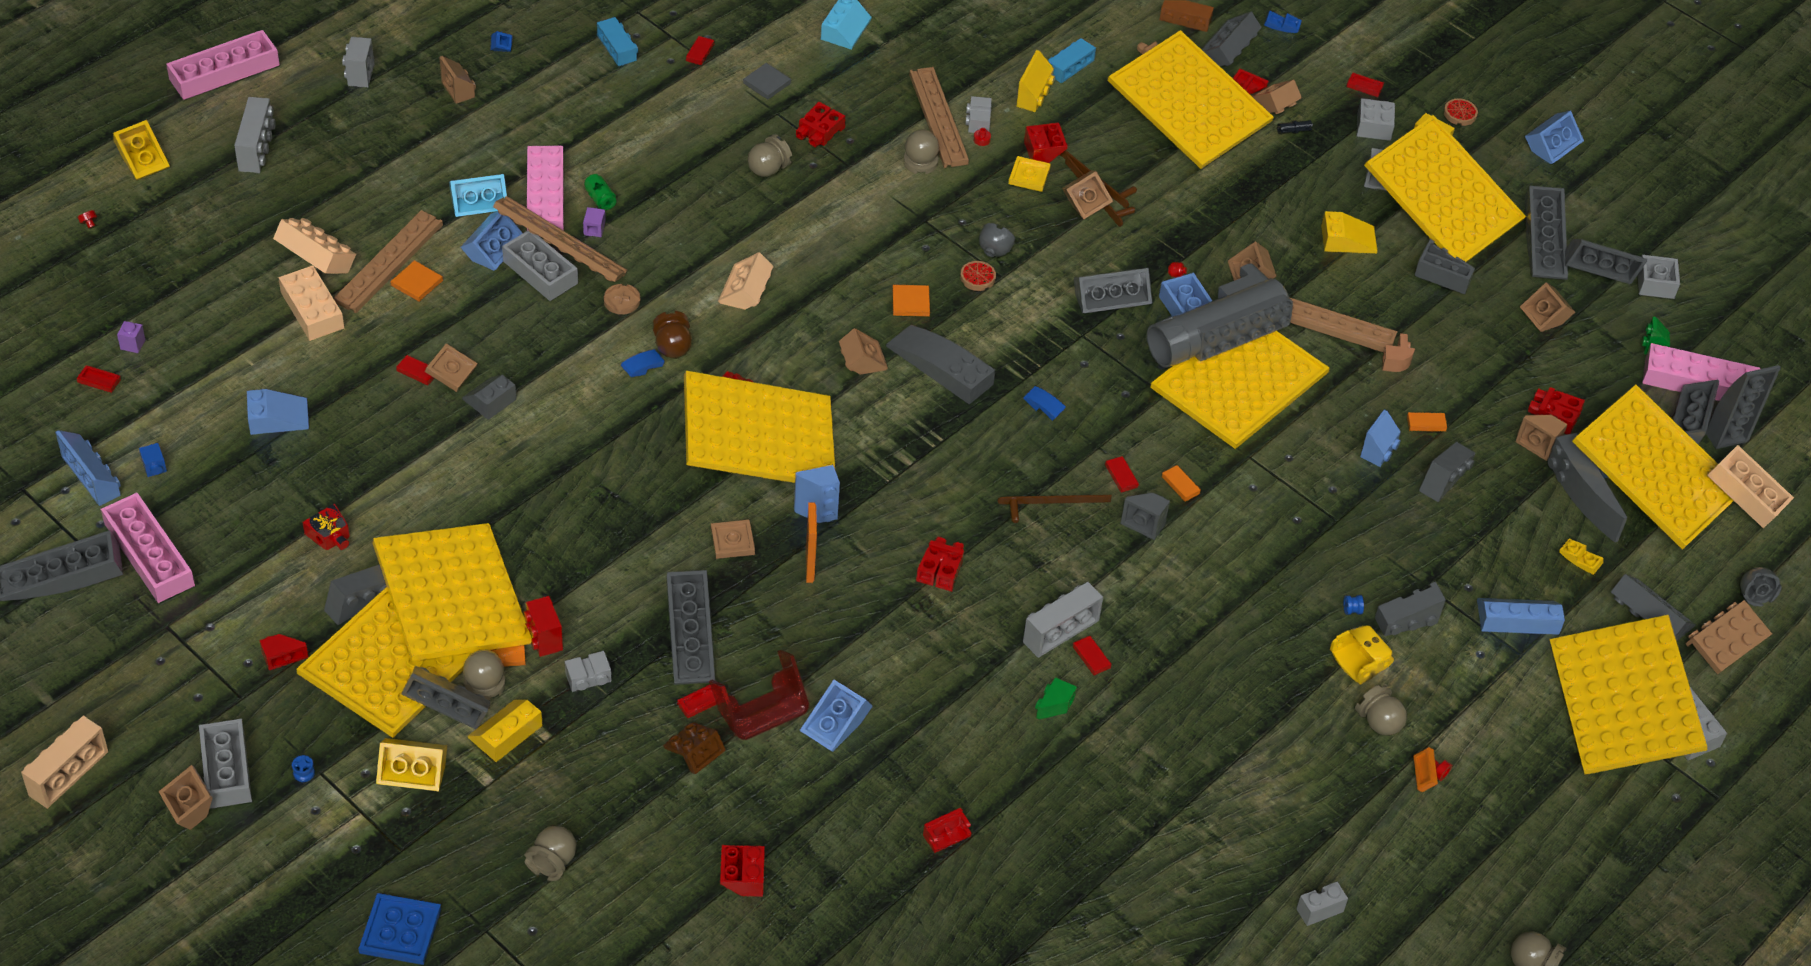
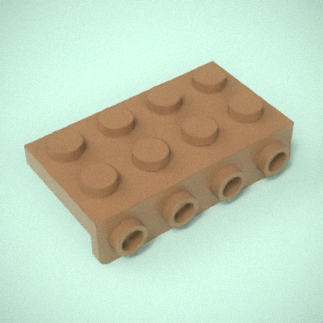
M1745 600L1740 604L1734 602L1726 608L1728 611L1726 614L1723 611L1714 617L1715 622L1708 621L1701 627L1702 631H1694L1688 636L1690 640L1685 643L1687 647L1693 644L1717 675L1772 635Z

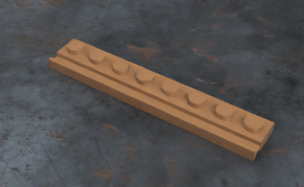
M934 67L917 69V71L910 70L909 75L930 132L938 139V153L943 167L947 168L948 165H951V167L968 165V156Z
M508 196L495 201L493 208L497 209L498 213L513 219L514 223L528 228L530 233L541 236L545 242L554 244L561 252L572 255L576 261L585 263L592 271L604 275L607 280L616 282L622 276H625L627 269Z
M421 210L334 297L336 304L348 310L352 309L354 313H357L443 226V221L441 219L437 220L435 216Z
M1290 298L1293 301L1290 323L1384 352L1386 345L1393 346L1397 331Z

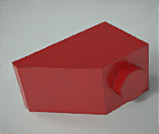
M281 634L259 640L261 652L269 670L309 658L305 642Z

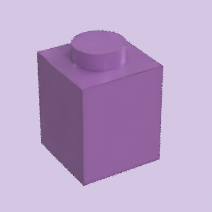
M587 207L583 222L584 235L602 237L605 226V210Z
M123 322L117 334L120 349L139 353L145 342L143 326L137 323Z

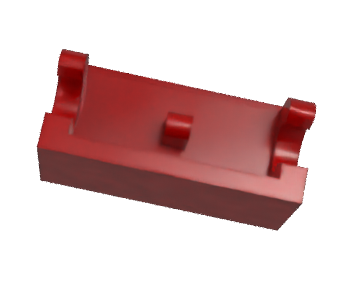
M959 808L924 824L923 836L934 853L971 837V832L968 828L971 825L963 810Z

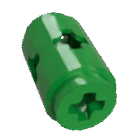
M592 174L587 177L584 182L585 190L597 207L604 210L613 208L616 204V195L607 185L604 178L598 174Z

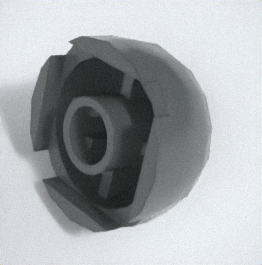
M994 223L984 225L979 235V244L987 256L1002 257L1012 249L1015 237L1004 227L1002 229L996 228L997 224Z
M1755 567L1742 576L1740 591L1749 604L1761 607L1764 606L1762 603L1768 601L1771 603L1779 596L1781 584L1773 571L1764 567Z

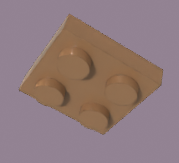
M445 344L426 367L425 372L457 392L475 370L478 363Z
M750 520L711 523L716 559L755 555Z

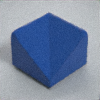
M498 31L491 35V50L511 51L512 35Z

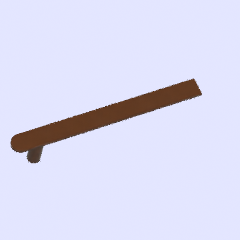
M1065 150L1060 154L1065 160L1066 156H1069L1083 174L1091 171L1068 151ZM1102 180L1109 195L1124 208L1129 207V202L1125 198L1136 193L1137 188L1132 186L1118 193Z
M1066 156L1065 164L1076 177L1080 178L1084 174L1071 158ZM1109 204L1103 207L1119 227L1123 225L1120 217L1135 212V208L1132 206L1116 212Z
M1112 495L998 498V503L1010 504L1012 522L1018 523V504L1111 502Z

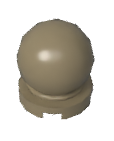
M923 129L911 133L905 143L904 165L914 174H917V172L929 174L937 168L938 139L932 132Z
M773 134L766 138L765 142L756 144L750 150L747 161L749 168L754 174L761 177H769L774 175L780 168H785L792 163L790 161L792 152L785 140L781 142L778 139V135Z
M478 650L468 656L463 667V674L465 676L464 687L472 693L484 696L489 701L491 697H495L498 694L500 696L505 689L504 665L499 656L489 650Z
M1386 684L1382 688L1380 685H1377L1363 695L1365 700L1361 705L1357 703L1355 710L1361 717H1367V722L1373 731L1379 735L1391 736L1399 733L1405 726L1407 711L1400 700L1396 697H1390L1392 691Z
M556 825L549 826L537 835L534 846L528 848L524 855L526 856L524 862L537 876L539 873L549 876L547 880L557 881L563 875L565 865L575 855L576 840L567 828Z
M1530 931L1524 932L1515 938L1510 952L1515 966H1558L1564 956L1562 953L1567 948L1559 943L1556 947H1552L1550 940L1543 934Z

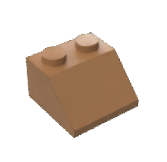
M440 56L441 81L454 102L459 103L474 98L476 85L473 80H470L467 70L463 69L459 63Z
M1294 79L1275 83L1252 96L1269 113L1274 112L1275 114L1283 112L1286 106L1288 108L1296 105V101L1302 98Z
M1093 170L1062 188L1069 202L1083 220L1113 202L1098 173Z
M1256 241L1228 260L1234 281L1241 278L1240 267L1247 264L1255 265L1268 279L1276 277L1268 250Z
M1547 282L1520 306L1541 332L1562 325L1575 313L1560 293Z
M855 328L839 340L841 353L846 361L845 365L850 371H855L861 375L888 369L877 340Z
M1526 415L1523 418L1515 442L1548 461L1556 437L1564 435L1567 424L1553 415Z
M193 765L159 791L177 824L191 830L207 817L213 798Z

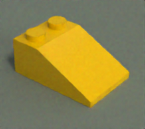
M147 120L113 133L114 142L136 180L170 167Z
M1325 211L1321 225L1324 251L1377 254L1373 225L1343 212Z

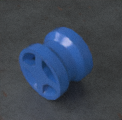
M1345 595V614L1351 615L1356 613L1362 615L1364 611L1362 595H1357L1356 597Z
M302 755L293 760V775L297 781L307 782L314 777L313 761L309 756Z

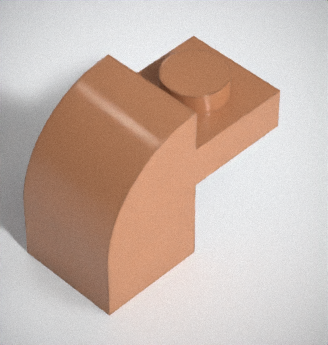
M1400 333L1397 346H1385L1382 357L1383 371L1401 372L1410 366L1415 348H1410L1411 343L1408 342V334Z

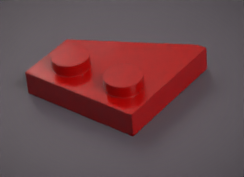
M1239 69L1233 77L1249 94L1266 88L1269 82L1242 69Z

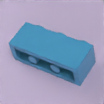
M616 17L597 22V36L618 66L637 61L638 47L631 41L629 33L625 32L622 23H619Z
M1080 38L1066 49L1061 50L1056 56L1051 57L1048 62L1054 68L1053 75L1055 80L1063 83L1093 62L1096 47Z

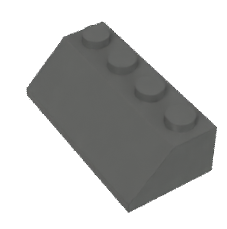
M1252 11L1233 17L1221 26L1201 50L1219 66H1229L1234 62L1233 59L1242 53L1241 50L1250 44L1249 41L1258 35L1257 32L1261 29V26Z
M1572 239L1565 250L1566 266L1632 284L1647 263L1646 258L1581 239Z
M1148 268L1073 277L1075 295L1082 313L1152 304Z
M1718 379L1683 385L1673 421L1697 444L1700 443L1707 431L1719 386Z
M1624 574L1611 591L1615 595L1614 599L1621 605L1626 604L1629 606V611L1636 617L1641 616L1644 619L1669 615L1676 642L1696 626L1695 623L1635 576Z
M416 665L401 693L474 729H477L491 702L480 694L472 693L465 687L453 684L445 677L432 674L426 668Z

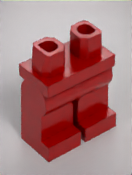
M818 102L799 120L796 137L800 140L808 137L809 143L813 147H817L819 144L825 146L827 141L831 140L837 131H842L845 128V115L834 109L831 110L827 105Z
M1552 387L1549 388L1548 392L1538 389L1534 397L1535 401H1531L1528 412L1534 415H1553L1567 424L1564 434L1569 435L1582 412L1585 400L1555 391Z
M938 536L929 543V547L917 569L916 581L933 586L936 579L935 587L952 592L956 577L963 563L964 544L955 542L953 546L946 545L947 540Z

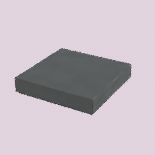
M765 63L745 77L743 84L768 100L791 84V78Z

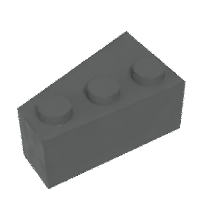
M1430 239L1419 259L1415 276L1465 294L1471 283L1475 268L1459 257L1454 258L1447 253V249L1439 248L1434 244L1435 241Z
M1455 442L1432 461L1419 491L1439 502L1459 478L1472 468L1475 462L1473 460L1475 452Z
M380 564L331 581L324 611L337 625L356 615L387 587Z
M1436 581L1431 583V587L1420 592L1417 589L1413 591L1414 595L1405 599L1399 597L1378 606L1375 620L1384 636L1397 635L1400 632L1413 631L1438 623L1446 599Z

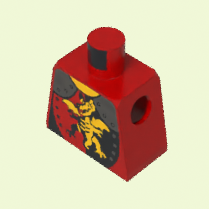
M335 504L303 521L304 534L323 549L329 550L337 546L340 550L348 547L349 541L347 539L350 536L348 524Z

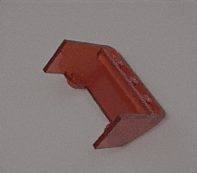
M783 650L777 651L783 670L775 673L772 677L771 684L774 691L740 706L735 697L727 694L725 685L713 679L709 681L717 708L736 737L742 740L750 739L807 712L809 702L794 655Z

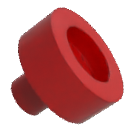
M980 128L975 131L973 141L979 146H986L991 141V134L985 128Z
M91 210L79 215L77 218L80 224L86 223L88 229L95 227L93 220L97 218L95 210Z
M1435 760L1437 779L1442 781L1449 774L1453 765L1446 760L1441 764Z

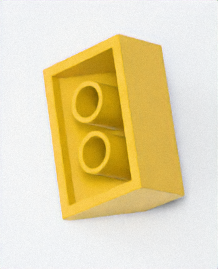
M1039 50L1035 51L1019 81L1016 106L1036 112L1038 107L1042 106L1044 96L1048 95L1050 85H1053L1055 80L1053 75L1054 68Z
M513 700L469 734L468 738L497 762L542 727V712L528 700Z
M385 738L380 742L376 784L439 791L446 765L447 745Z

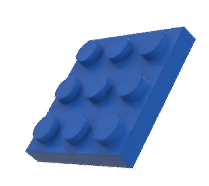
M377 893L359 946V954L424 965L441 912V904Z

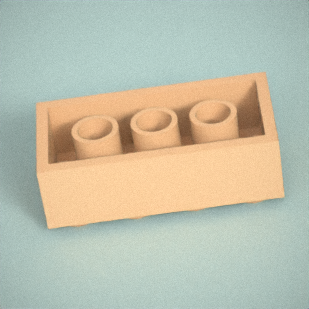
M281 219L274 235V240L325 274L349 273L356 256L349 246L337 242V238L325 234L323 229L313 226L312 222L308 219Z
M313 265L278 277L281 294L309 341L344 329L342 312Z
M1738 445L1707 475L1762 528L1769 524L1794 498Z
M82 716L78 721L72 723L65 733L58 736L53 744L44 749L32 763L26 765L21 773L29 797L48 809L108 753V748L102 728L85 716Z

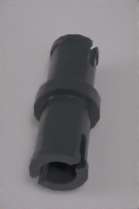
M1293 120L1290 123H1278L1277 126L1280 127H1277L1278 134L1291 132L1297 134L1300 131H1311L1312 128L1309 127H1313L1311 120L1299 122Z

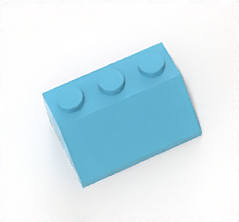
M838 0L822 23L821 40L852 50L871 21V16L858 0Z
M504 174L449 181L455 217L498 211L493 208L495 201L507 196Z

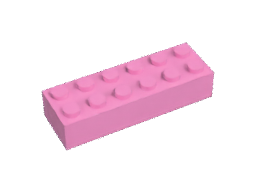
M260 30L172 61L166 65L169 80L184 100L279 66V58L276 47L265 32Z
M528 146L527 209L564 231L563 146Z
M1651 343L1645 358L1642 384L1681 392L1683 385L1718 379L1719 386L1715 400L1720 401L1728 388L1746 372L1759 370L1760 368Z
M138 493L101 509L105 526L112 532L120 548L158 603L195 586L191 569Z

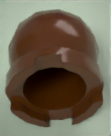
M675 311V313L666 314V312H663L653 320L656 346L659 352L668 358L677 359L682 357L691 348L692 336L689 331L690 325L688 317L684 313Z

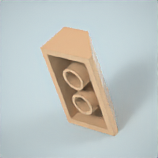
M760 252L735 263L718 302L740 309H747L758 305L762 292L766 288L765 285L771 277L773 265Z

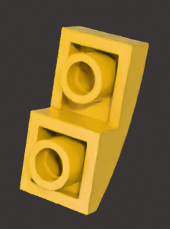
M1568 539L1559 552L1571 563L1593 575L1603 564V557L1586 551V545L1572 539Z

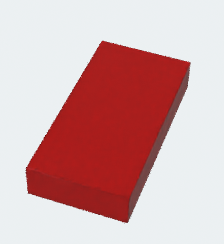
M698 36L686 56V61L702 66L714 46V40Z
M1352 72L1346 87L1379 97L1384 83Z
M406 355L396 366L397 372L425 385H429L434 380V377L425 372L428 364Z
M87 365L77 377V382L110 393L114 391L121 381L120 375Z
M1123 456L1105 462L1107 470L1121 493L1138 488L1139 483Z
M1091 636L1073 643L1074 650L1093 675L1111 668V663Z
M712 683L678 699L677 705L688 719L723 702V697Z

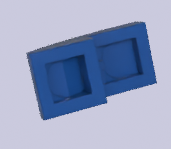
M1269 11L1264 25L1283 32L1298 33L1302 20L1288 13L1285 17Z
M654 349L625 360L621 366L630 377L646 375L648 369L663 367L664 359Z
M1036 386L1023 398L1036 411L1040 408L1052 421L1066 408L1054 396Z

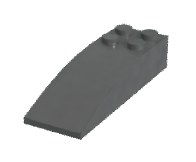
M1529 186L1525 195V220L1532 277L1567 280L1564 188Z
M910 325L886 344V347L968 404H971L994 384L995 369L961 346L926 329Z
M1779 365L1746 372L1728 388L1719 401L1706 431V435L1716 449L1749 441L1781 367Z
M1573 433L1556 437L1550 457L1548 458V465L1553 469L1557 481L1561 483L1566 493L1581 512L1613 542H1618L1627 520L1626 514L1596 464L1572 442L1578 434Z
M109 530L1 565L0 601L28 599L68 592L123 575L119 543Z
M707 570L667 572L666 583L674 685L715 682Z

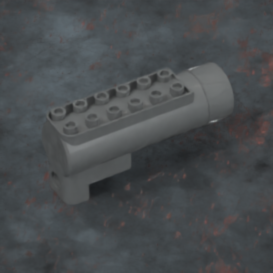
M1247 264L1240 267V279L1219 287L1218 299L1181 314L1170 316L1149 326L1147 330L1148 346L1156 362L1165 368L1185 362L1192 357H1196L1201 362L1287 327L1291 322L1293 301L1289 298L1285 287L1274 278L1268 279L1255 265Z

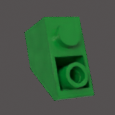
M1652 317L1650 324L1647 323L1646 335L1642 336L1641 346L1644 347V354L1648 353L1651 343L1670 347V332L1657 317Z
M1055 677L1051 684H1047L1043 699L1039 698L1036 703V718L1045 719L1067 713L1075 700L1077 687Z

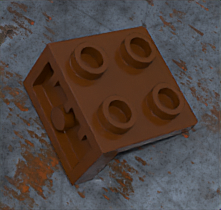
M694 722L686 725L681 732L672 736L663 745L666 750L682 755L690 772L693 774H697L726 751L717 730Z

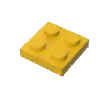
M1017 156L1009 178V184L1042 192L1051 164Z

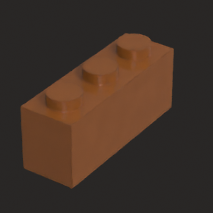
M1164 0L1160 20L1207 32L1212 20L1214 7L1187 0Z

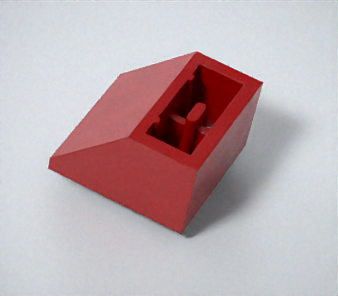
M1059 123L1026 126L1024 143L1030 159L1050 163L1067 149L1068 146Z
M722 845L720 884L740 896L763 897L765 846Z

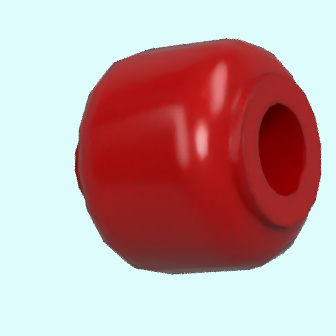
M1172 262L1169 265L1168 274L1176 278L1187 274V267L1182 262Z

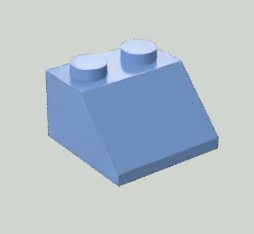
M1383 410L1367 432L1360 456L1381 467L1384 461H1389L1392 450H1396L1401 442L1399 440L1400 430L1388 411Z

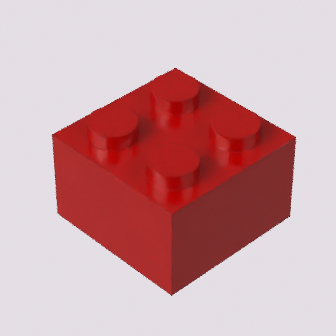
M550 596L526 602L524 617L527 623L525 625L532 636L531 645L533 650H537L539 657L563 651L562 626Z

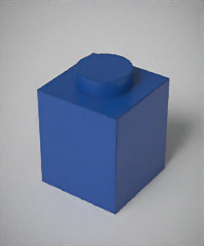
M158 443L139 448L147 477L167 472Z

